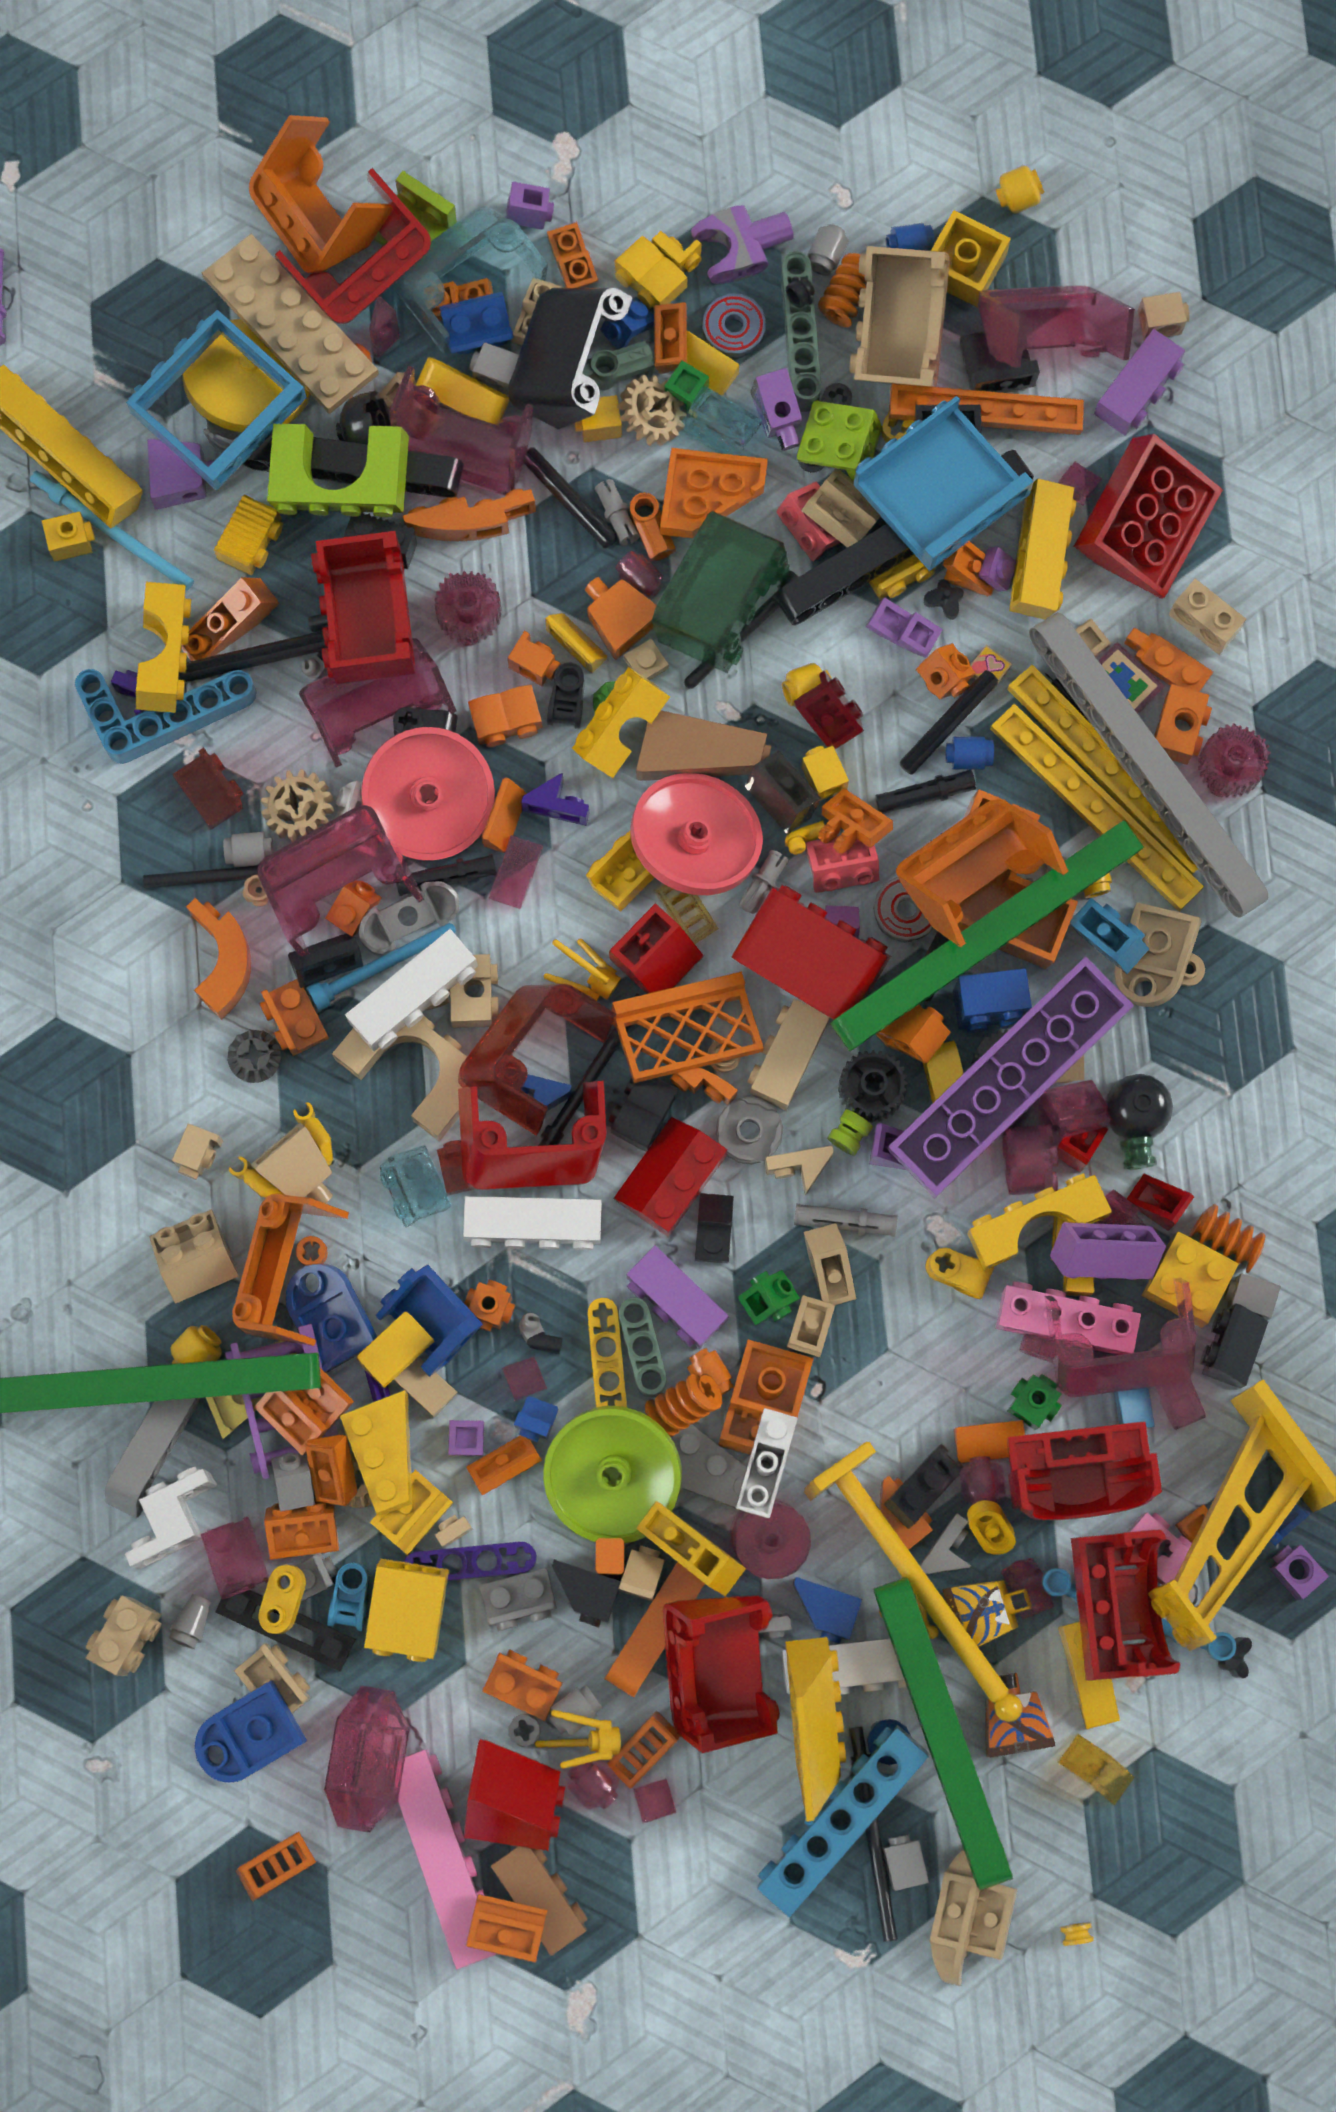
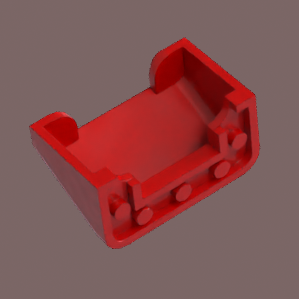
M761 1596L678 1600L666 1603L663 1607L673 1725L679 1736L702 1754L778 1734L777 1720L780 1718V1710L777 1702L771 1700L763 1692L758 1631L768 1628L769 1622L772 1620V1610L768 1601Z

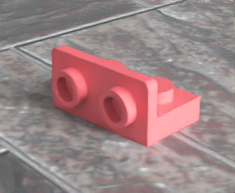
M817 481L789 493L777 509V514L781 521L789 529L811 561L818 560L826 549L841 543L801 511L808 500L820 488Z
M836 838L828 842V844H824L820 840L805 842L806 853L813 875V887L816 893L879 881V859L875 845L870 848L856 839L849 850L839 854L833 848Z

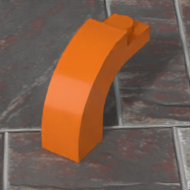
M194 898L186 908L190 915L214 937L219 950L218 961L214 970L194 991L222 1020L238 1004L249 983L251 974L250 949L243 931L229 911L218 920L221 914L208 901L202 905Z

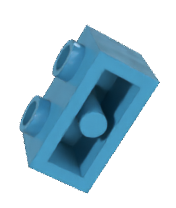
M1090 898L1072 918L1070 925L1084 940L1128 974L1149 950L1142 941L1145 935L1132 923H1129L1127 926L1119 920L1121 915L1106 903L1102 907L1094 899Z

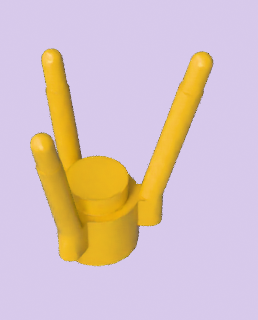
M557 939L553 940L552 944L591 973L587 980L591 988L549 973L544 974V979L586 994L596 1001L600 996L608 1000L622 979L616 975L617 970L609 966L583 939H578L577 943L598 965L596 968Z
M552 1710L551 1715L553 1717L595 1727L596 1730H590L589 1738L538 1740L534 1743L535 1747L589 1746L590 1752H596L561 1762L560 1767L564 1769L598 1760H612V1755H619L621 1735L619 1727L612 1726L611 1720H596L568 1712Z

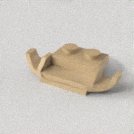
M964 1849L954 1858L947 1871L944 1872L929 1941L931 1942L932 1958L941 1980L961 1986L962 1966L968 1952L998 1960L1003 1959L1018 1890L998 1884L979 1891Z

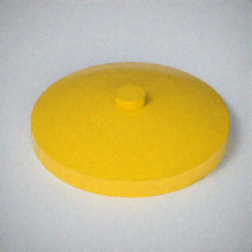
M241 319L230 320L296 379ZM222 335L182 374L184 390L192 406L204 418L215 425L240 433L283 391L282 388ZM306 389V399L282 424L290 423L305 409L311 396Z

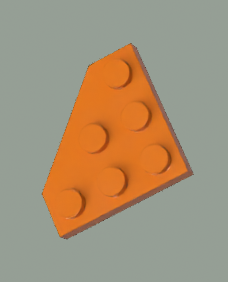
M671 448L660 535L694 538L763 494L768 459Z

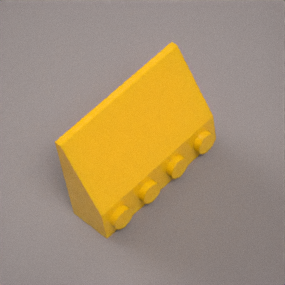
M827 1637L785 1641L795 1760L806 1822L814 1821L841 1778L840 1763H846L844 1741L838 1742V1733L844 1732L842 1712H836L835 1703L841 1702L839 1681H833V1672L839 1671L837 1650H830Z

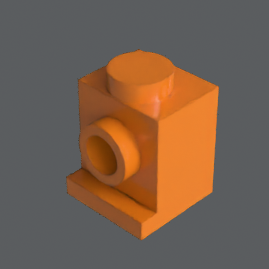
M526 631L522 633L507 658L510 669L542 687L547 679H554L556 669L561 663L555 660V655L552 654L553 650L539 641H536L535 644L532 643L530 633Z

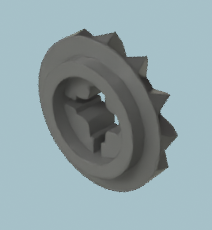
M249 1029L247 1032L237 1035L231 1045H229L227 1061L231 1071L239 1079L249 1083H259L272 1077L278 1070L281 1063V1049L276 1039L264 1030ZM251 1043H253L258 1052L268 1053L258 1057L257 1069H255L250 1059L240 1058L250 1053Z

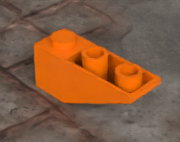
M241 577L189 630L188 645H181V649L184 653H187L190 661L215 656L256 627L279 604V601L261 578Z

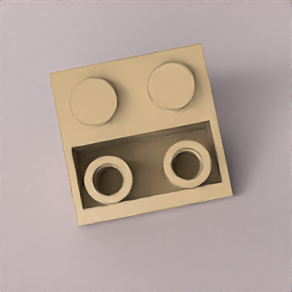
M212 1209L204 1213L195 1214L188 1220L174 1226L162 1228L157 1233L149 1236L160 1274L175 1304L238 1277L232 1255Z

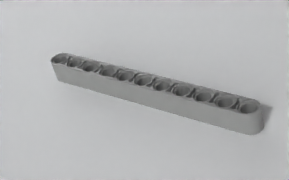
M1056 613L1029 630V637L1035 649L1227 909L1235 917L1240 918L1266 902L1269 897L1263 882L1063 614Z

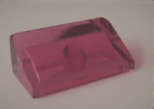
M381 296L377 297L369 327L373 352L377 358L381 357L400 339L396 310Z

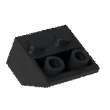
M1237 1303L1227 1309H1223L1221 1314L1218 1313L1211 1328V1332L1216 1335L1211 1345H1206L1201 1356L1200 1364L1204 1365L1202 1375L1239 1389L1245 1387L1268 1321Z

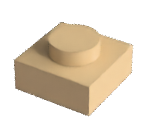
M652 638L624 654V660L627 665L648 680L669 669L668 662Z
M453 1515L438 1525L441 1531L435 1536L441 1546L446 1548L473 1530L465 1516L458 1519L456 1515Z

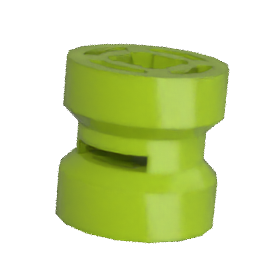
M845 1109L840 1117V1125L838 1128L832 1129L827 1139L840 1150L855 1156L861 1147L860 1141L863 1137H868L873 1126L860 1115Z

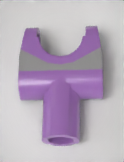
M743 205L733 206L716 212L699 221L691 230L694 241L719 242L729 250V254L707 272L710 281L714 284L739 281L764 271L769 264L763 250L794 239L792 225L785 211L751 222L747 209Z

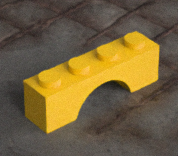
M146 582L143 628L159 636L164 642L165 648L155 658L138 663L136 710L176 713L177 700L184 699L185 680H179V672L186 673L187 653L181 652V645H188L189 626L183 625L184 618H190L192 600L185 598L186 585Z
M1084 1173L1065 1181L1067 1185L1065 1188L1055 1191L1053 1187L1047 1188L1035 1194L1036 1200L1026 1205H1023L1022 1200L1003 1208L1005 1212L1003 1215L992 1219L991 1214L974 1220L972 1222L973 1228H970L967 1234L983 1270H988L1015 1258L1018 1254L1019 1234L1023 1227L1034 1219L1053 1216L1069 1223L1093 1224L1109 1217L1112 1210L1096 1176L1092 1175L1086 1178Z

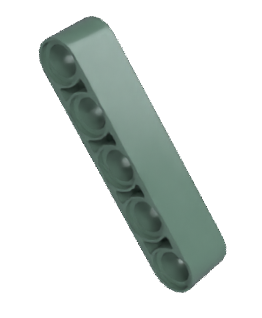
M794 251L784 257L781 272L788 371L799 410L808 412L811 410L813 402L819 401L821 392L814 295L811 305L808 304L797 308L788 298L786 286L793 282L792 278L795 276L801 280L806 278L813 285L812 270L808 256L802 252ZM792 268H798L802 270L803 273L799 275H793L789 272V270ZM804 328L809 333L798 335L793 330ZM806 358L811 363L803 366L798 364L796 360ZM808 388L814 393L810 396H803L798 391Z

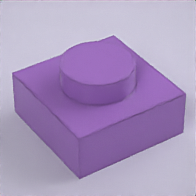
M988 547L979 577L997 591H1008L1015 570L1016 560L999 547Z
M449 1420L448 1455L484 1456V1421Z

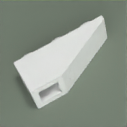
M764 1408L737 1502V1510L770 1519L797 1423V1417Z

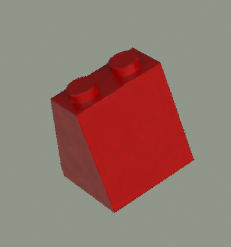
M479 1739L467 1801L464 1838L548 1851L550 1838H557L561 1816H554L556 1807H563L566 1786L559 1785L561 1771L490 1741Z

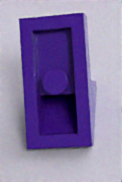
M563 773L558 774L525 794L521 801L522 811L584 826H587L590 814L589 805L584 804V800L574 796H565V799L560 798L564 782Z

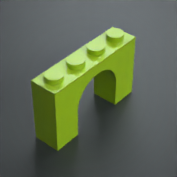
M273 424L267 501L277 509L278 513L287 515L297 514V510H309L310 514L320 516L328 515L329 511H341L342 515L354 517L360 516L361 512H373V515L378 517H392L393 513H403L409 435L402 427L369 426L367 461L364 471L353 484L338 490H328L317 486L312 478L313 432L305 424Z

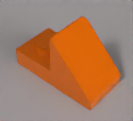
M970 541L945 559L943 566L947 571L944 579L950 584L985 596H991L994 590L993 587L979 577L986 554Z

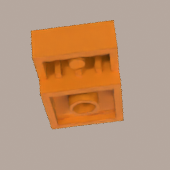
M748 1339L718 1445L751 1455L764 1408L798 1418L814 1358Z

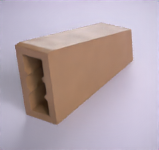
M661 710L652 724L647 722L636 768V779L641 781L660 780L680 773H698L712 777L759 774L761 764L768 765L772 746L766 745V733Z

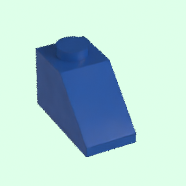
M795 1577L792 1585L814 1629L822 1631L820 1638L827 1637L828 1641L840 1644L842 1638L849 1640L862 1599Z

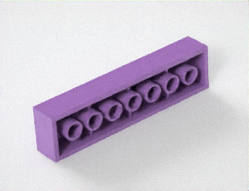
M1085 956L888 1146L887 1150L935 1199L1116 1025L1134 1005Z

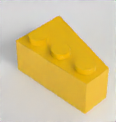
M405 1390L340 1415L373 1507L379 1516L412 1504L409 1398Z

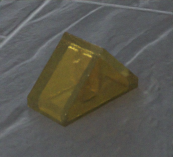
M1079 1734L1076 1735L1058 1760L1060 1765L1114 1806L1135 1778L1111 1755Z

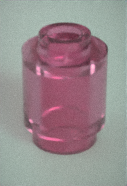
M633 550L628 552L615 567L620 579L625 580L650 599L657 595L663 587L661 581L664 575L642 554L637 555Z

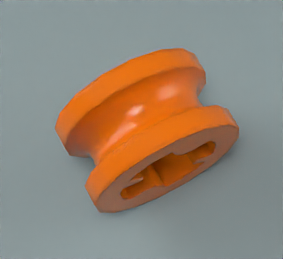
M307 1236L297 1244L296 1256L304 1266L323 1264L327 1259L328 1250L320 1238ZM311 1244L314 1247L315 1244H318L320 1246L317 1251L319 1254L318 1259L314 1261L311 1257L309 1261L304 1259L307 1253L304 1249L306 1245Z

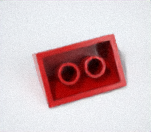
M671 1117L613 1199L669 1238L726 1158L728 1149L699 1129Z

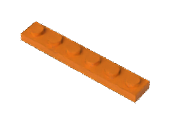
M894 383L890 387L889 419L914 421L915 405H938L944 400L949 402L958 396L960 398L959 405H981V427L1081 435L1083 431L1084 400Z

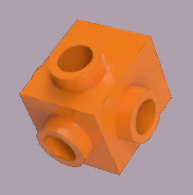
M953 643L935 649L916 668V671L926 682L928 690L936 695L939 700L951 695L954 698L960 696L970 687L967 682L976 674L970 666L968 658L959 652Z
M488 1280L487 1285L478 1282L476 1290L473 1288L469 1289L464 1304L483 1323L479 1329L491 1332L493 1327L501 1330L503 1322H510L515 1304L511 1303V1294L506 1292L507 1286L493 1280ZM486 1298L495 1300V1306L490 1310L482 1307V1302Z

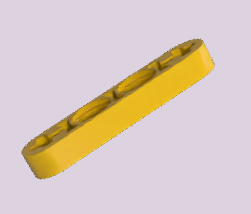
M601 1297L591 1302L587 1313L596 1408L608 1406V1401L600 1402V1396L611 1398L621 1394L622 1400H614L615 1406L627 1407L618 1309L612 1300ZM599 1305H605L607 1310H612L613 1315L607 1316V1327L609 1329L614 1326L615 1333L604 1331L596 1335L594 1334V1328L601 1329L599 1317H593V1312L599 1310ZM603 1338H610L616 1345L614 1354L609 1357H602L596 1351L598 1341ZM606 1372L615 1373L619 1378L618 1387L612 1391L602 1389L599 1384L602 1374Z

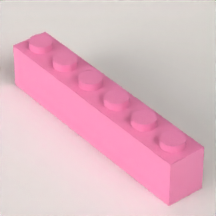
M428 1749L386 1764L456 1970L496 1955L497 1953L465 1946L477 1894L485 1895L483 1889L477 1891L472 1877L478 1875L476 1866L471 1855L465 1857L460 1844L466 1841L460 1822L453 1823L449 1809L454 1808V1804L448 1788L441 1789L437 1778L438 1775L442 1774V1770L436 1754L429 1755Z

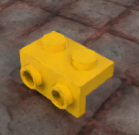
M630 830L624 836L619 837L613 844V847L601 859L596 860L591 865L590 870L586 874L593 890L620 912L655 878L638 859L632 845Z

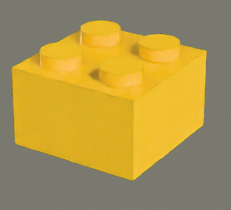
M953 210L931 251L946 252L949 255L947 293L978 308L1007 256L1011 238Z
M1178 1231L1171 1237L1153 1279H1149L1141 1296L1202 1328L1209 1323L1239 1263Z

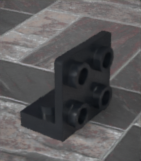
M1021 325L962 335L959 341L970 390L1003 393L1035 387L1040 370L1037 360L1030 361L1025 334Z

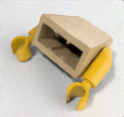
M305 1103L310 1111L307 1116H299L296 1109H294L293 1113L299 1124L252 1164L241 1156L237 1157L244 1163L243 1170L236 1172L229 1167V1172L238 1179H244V1182L251 1189L264 1198L271 1194L308 1196V1198L326 1204L333 1196L322 1183L332 1174V1170L329 1167L333 1161L331 1137L319 1119L315 1118V1112L310 1103Z

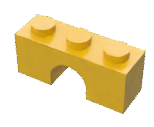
M628 667L625 673L617 678L614 688L606 700L599 704L595 711V716L588 726L578 734L572 749L585 761L614 778L632 752L619 739L621 726L628 719L634 717L642 718L652 724L670 696L657 685Z

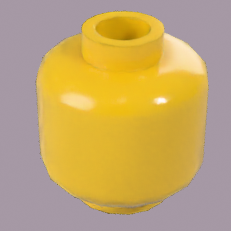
M1026 165L1002 174L999 178L1000 188L995 190L1001 207L1008 206L1010 211L1015 214L1038 205L1041 201V194L1045 193L1036 169L1030 170Z
M810 663L787 672L785 681L782 682V690L789 706H795L794 700L821 684L819 673L822 672V669L817 664ZM825 670V672H826V673L829 675V677L831 678L830 673H829L827 670Z
M205 1325L200 1327L189 1326L170 1347L171 1355L174 1358L172 1364L216 1361L222 1354L219 1346L222 1342L218 1335Z

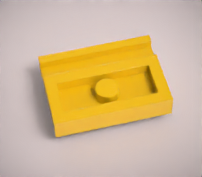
M416 1469L411 1474L412 1504L382 1516L376 1514L370 1521L374 1527L406 1555H409L453 1504L448 1497Z

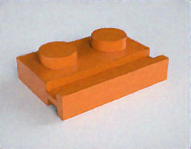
M477 1894L465 1946L536 1963L548 1910Z

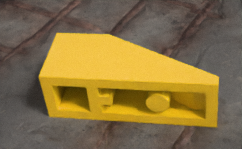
M658 1501L654 1503L636 1528L707 1586L725 1597L746 1569Z
M1080 1621L1059 1626V1634L1085 1729L1120 1721L1112 1679L1086 1680Z

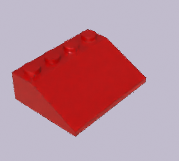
M1155 434L1132 438L1077 538L1074 547L1098 566L1159 598H1165L1223 489Z

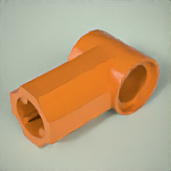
M645 492L635 495L630 502V517L640 535L650 562L669 557L672 553L676 552V548L671 536L660 535L662 514L659 510L657 499L652 494ZM645 505L651 507L653 512L647 517H641L636 513V510Z

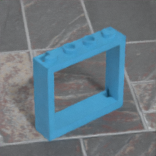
M218 310L205 321L201 319L196 327L197 331L189 339H182L174 348V354L166 362L162 361L157 364L151 372V378L143 386L141 384L134 388L135 392L126 402L130 413L216 491L272 434L273 424H282L306 399L304 387ZM222 335L282 388L283 391L208 467L152 417L147 410Z

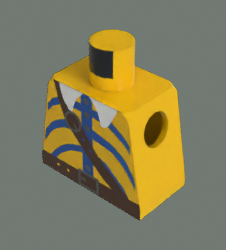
M1004 1580L958 1585L942 1589L946 1603L978 1648L1018 1628L1015 1613L1031 1609V1601L1026 1589L1008 1593Z

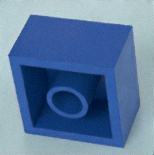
M1026 968L959 976L953 989L958 1030L967 1029L968 1033L983 1032L987 1030V1026L999 1024L1001 1029H1010L1032 1008Z

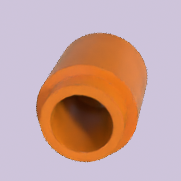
M704 1348L689 1358L692 1363L687 1367L689 1373L697 1375L699 1378L701 1374L711 1376L718 1385L721 1395L734 1388L730 1381L733 1377L716 1350L709 1353L707 1348Z

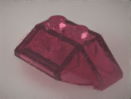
M361 1686L336 1718L324 1791L337 1827L371 1832L376 1827L375 1824L398 1802L410 1729L396 1701V1694L392 1690Z

